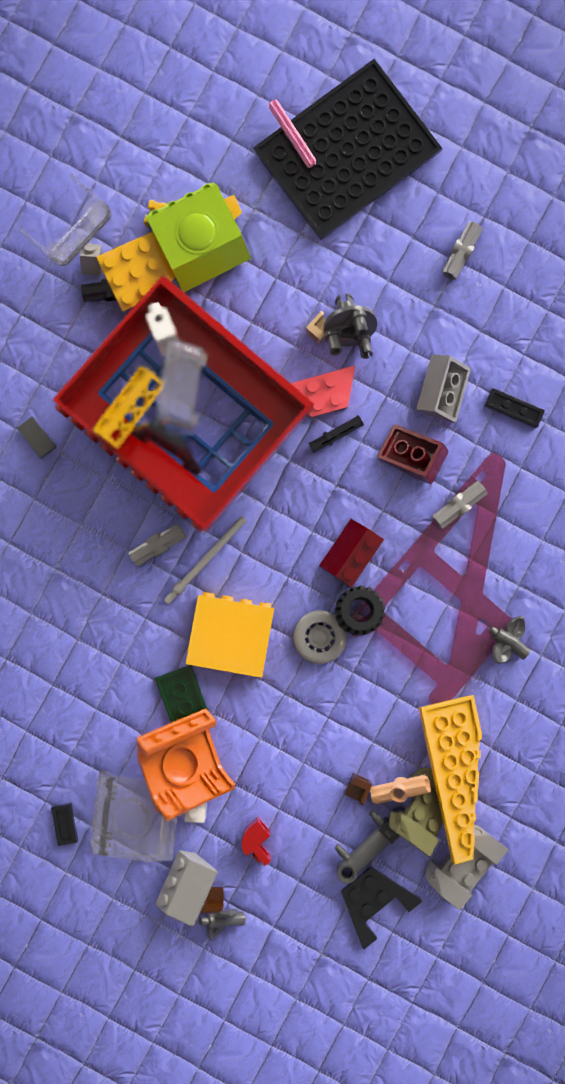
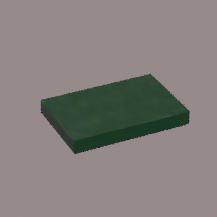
M187 665L155 677L171 723L207 709L192 665Z

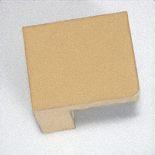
M322 311L306 327V333L319 345L325 339L323 326L326 319L323 317L324 313Z

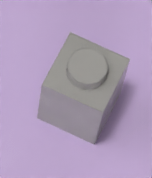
M82 243L79 255L82 274L102 275V270L96 259L97 256L103 254L101 244Z

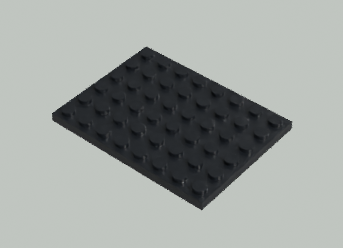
M375 58L291 119L292 124L316 159L314 166L311 168L306 166L281 127L253 147L254 153L320 240L339 228L443 149Z

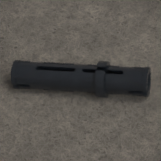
M357 415L328 433L325 431L322 433V436L308 443L312 452L315 454L328 445L332 446L333 442L363 427V421Z

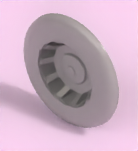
M323 610L312 611L304 615L296 624L293 641L297 652L305 660L315 664H325L335 660L343 652L346 646L347 633L338 625L339 622L338 620L336 621V615ZM318 622H324V624L318 625ZM305 638H309L308 643H306ZM331 639L334 640L333 645L330 644ZM309 645L314 646L313 650L309 648ZM326 646H329L330 648L325 651L324 648ZM317 648H321L322 652H317Z

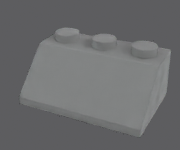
M431 355L416 410L428 416L456 423L471 368L450 355Z
M179 850L155 905L166 915L194 926L218 871L197 853Z

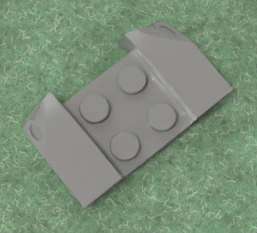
M474 824L473 828L475 838L472 860L453 864L449 854L440 866L430 859L425 872L428 883L459 910L472 897L470 891L493 863L497 865L508 852L505 846L476 824Z

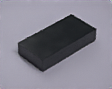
M72 803L52 806L51 810L58 846L77 843L78 835Z

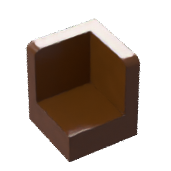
M353 773L345 795L358 800L361 805H364L372 787L371 780Z
M211 887L200 913H218L223 911V887Z

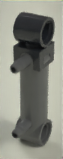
M396 807L392 812L404 814L406 809L404 807ZM374 811L369 813L372 820L377 824V828L352 853L349 854L339 844L334 847L343 858L336 867L338 878L341 882L346 884L352 883L356 879L357 874L389 843L393 844L400 837L398 833L389 827L390 819L387 816L382 819ZM350 868L351 872L345 875L342 873V870Z

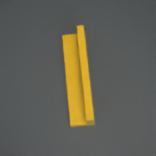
M140 366L99 420L93 431L116 448H119L166 384L149 369ZM153 379L158 384L153 391H148V383ZM144 396L143 405L136 407L135 401L137 398ZM132 412L131 421L124 424L123 417L126 413ZM115 429H120V435L116 441L109 437Z

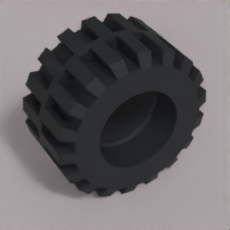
M355 586L346 590L336 602L334 612H336L335 618L339 622L338 625L345 632L351 633V635L361 636L375 631L382 624V619L385 618L384 610L386 608L382 603L384 601L383 598H380L378 596L379 593L377 591L374 592L370 587ZM359 599L369 605L370 617L365 622H357L350 616L349 606L353 601Z

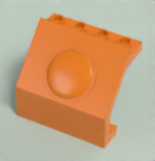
M203 709L137 738L138 763L156 813L160 812L165 821H169L235 789V783L224 771L217 756L209 731L210 728L216 726V720L207 709Z

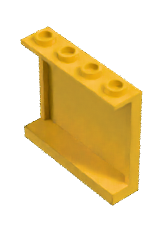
M208 592L198 595L186 664L262 678L274 608H271V604L264 602L254 605L252 600L241 599V602L233 601V597L222 595V599L215 598L213 593Z

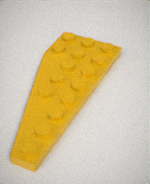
M232 195L224 200L235 220L242 211L235 195ZM153 231L96 257L122 312L136 306L162 275L171 282L176 278Z
M468 695L418 707L453 864L472 860L475 835L473 834L474 821H476L475 802L477 803L478 758H480L481 754L479 743L482 740V731L474 695Z

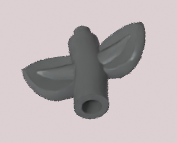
M522 615L511 619L506 624L505 630L500 627L497 629L493 626L489 627L488 633L492 635V639L497 641L492 649L493 659L496 664L506 663L510 659L512 652L522 660L529 655L530 648L519 640L525 632V619Z
M238 909L206 914L205 917L199 919L200 926H206L207 936L210 940L216 937L226 926H244L246 922L245 913L243 911L238 912Z

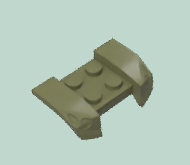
M425 767L418 769L409 778L422 775L428 777L431 788L430 793L412 796L404 814L391 812L389 827L430 857L439 840L436 836L443 824L432 769Z

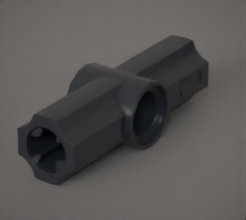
M106 278L102 279L101 282L81 285L84 303L98 300L116 301Z

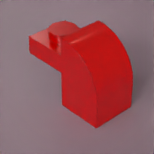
M259 817L254 819L245 828L242 837V849L246 856L253 851L254 859L266 866L271 862V855L261 843L270 837V830Z

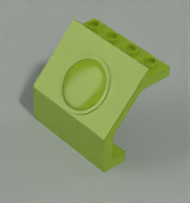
M217 183L205 184L200 189L189 192L184 197L171 201L166 206L155 209L145 216L183 292L251 259L243 236Z

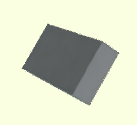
M30 417L17 428L41 459L57 448L34 417Z

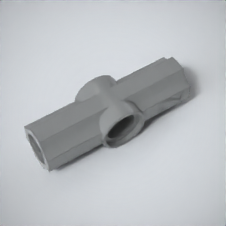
M468 221L443 268L442 274L450 280L457 279L464 264L467 263L475 248L474 245L483 230L480 224Z
M476 481L465 491L455 495L447 502V505L432 515L435 523L443 529L454 519L464 515L476 502L488 494L485 487L479 481Z
M177 523L164 532L151 536L145 540V543L128 553L133 563L139 566L149 559L165 553L171 546L187 537Z

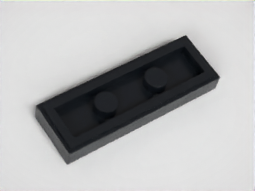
M494 388L491 389L484 407L534 428H538L545 410Z

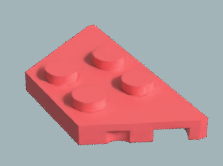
M355 366L291 383L314 403L313 409L309 414L310 418L348 407Z

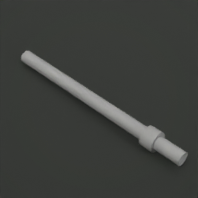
M243 516L231 526L191 571L173 586L174 589L164 598L168 605L186 590L185 587L247 522Z

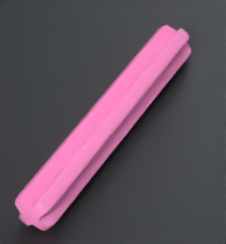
M273 100L269 103L270 111L306 166L311 168L316 164L315 157L279 102Z

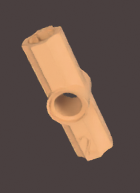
M425 775L408 779L398 777L394 782L372 786L370 794L372 802L375 804L389 801L402 803L408 797L430 793L431 788L429 779Z

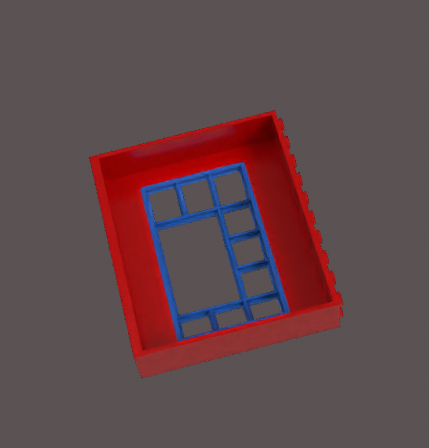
M164 275L159 278L52 399L57 404L54 408L65 418L70 416V421L79 430L83 431L85 429V434L96 444L98 442L102 443L100 447L111 457L115 454L117 456L115 460L125 469L130 467L132 469L130 472L140 482L144 479L147 482L145 484L147 488L154 494L159 492L162 495L160 498L168 506L172 507L174 505L177 507L175 511L185 520L187 518L191 519L192 522L190 524L200 533L202 530L206 533L310 414L314 405L308 397ZM155 303H158L161 309L166 308L181 350L176 351L163 367H160L144 351L155 338L146 316L150 313L148 307ZM139 355L157 371L156 376L159 379L162 378L180 356L184 357L245 409L213 447H210L155 399L151 403L161 412L155 423L157 421L162 423L168 418L184 432L182 436L185 439L184 442L188 438H192L208 452L198 464L201 470L212 457L228 468V471L216 485H212L201 475L198 474L196 477L182 468L181 460L150 440L145 444L131 435L134 428L119 448H116L93 431L99 420L114 402L106 392L119 377H122L127 383L131 378L125 371ZM153 379L148 383V391L157 383ZM144 396L137 398L135 401L136 406L144 399ZM126 413L123 417L124 424L131 421L130 413ZM249 415L254 416L266 425L253 442H250L236 431ZM115 429L109 437L116 441L120 435V429ZM230 436L235 437L247 446V449L234 464L217 452Z

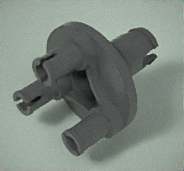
M339 294L335 300L337 310L328 316L323 326L330 354L339 355L342 352L341 346L358 345L361 358L368 359L370 358L369 355H373L370 337L377 329L376 315L367 307L355 305L351 294H345L347 300L345 302H342L341 295Z

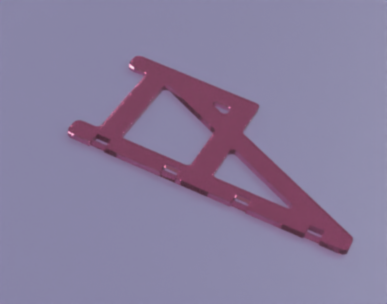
M496 453L489 454L455 494L462 493L476 482L475 478L481 471L486 474L480 483L485 487L488 494L475 503L478 509L466 574L460 575L434 552L435 547L461 517H457L443 529L433 520L373 590L379 593L378 596L383 598L384 601L382 603L386 606L417 568L422 567L460 600L452 652L448 664L440 661L386 613L385 618L382 619V624L376 629L379 634L437 683L436 688L429 695V701L432 704L454 698L492 653L493 646L497 643V641L492 639V635L488 633L489 627L493 626L496 629L500 627L505 630L506 624L512 619L483 594L506 466L505 460ZM407 560L410 563L409 567L404 572L398 569ZM365 601L351 616L353 620L365 622L370 617V612L366 617L360 614L368 605ZM483 619L487 623V628L482 634L477 635V621Z

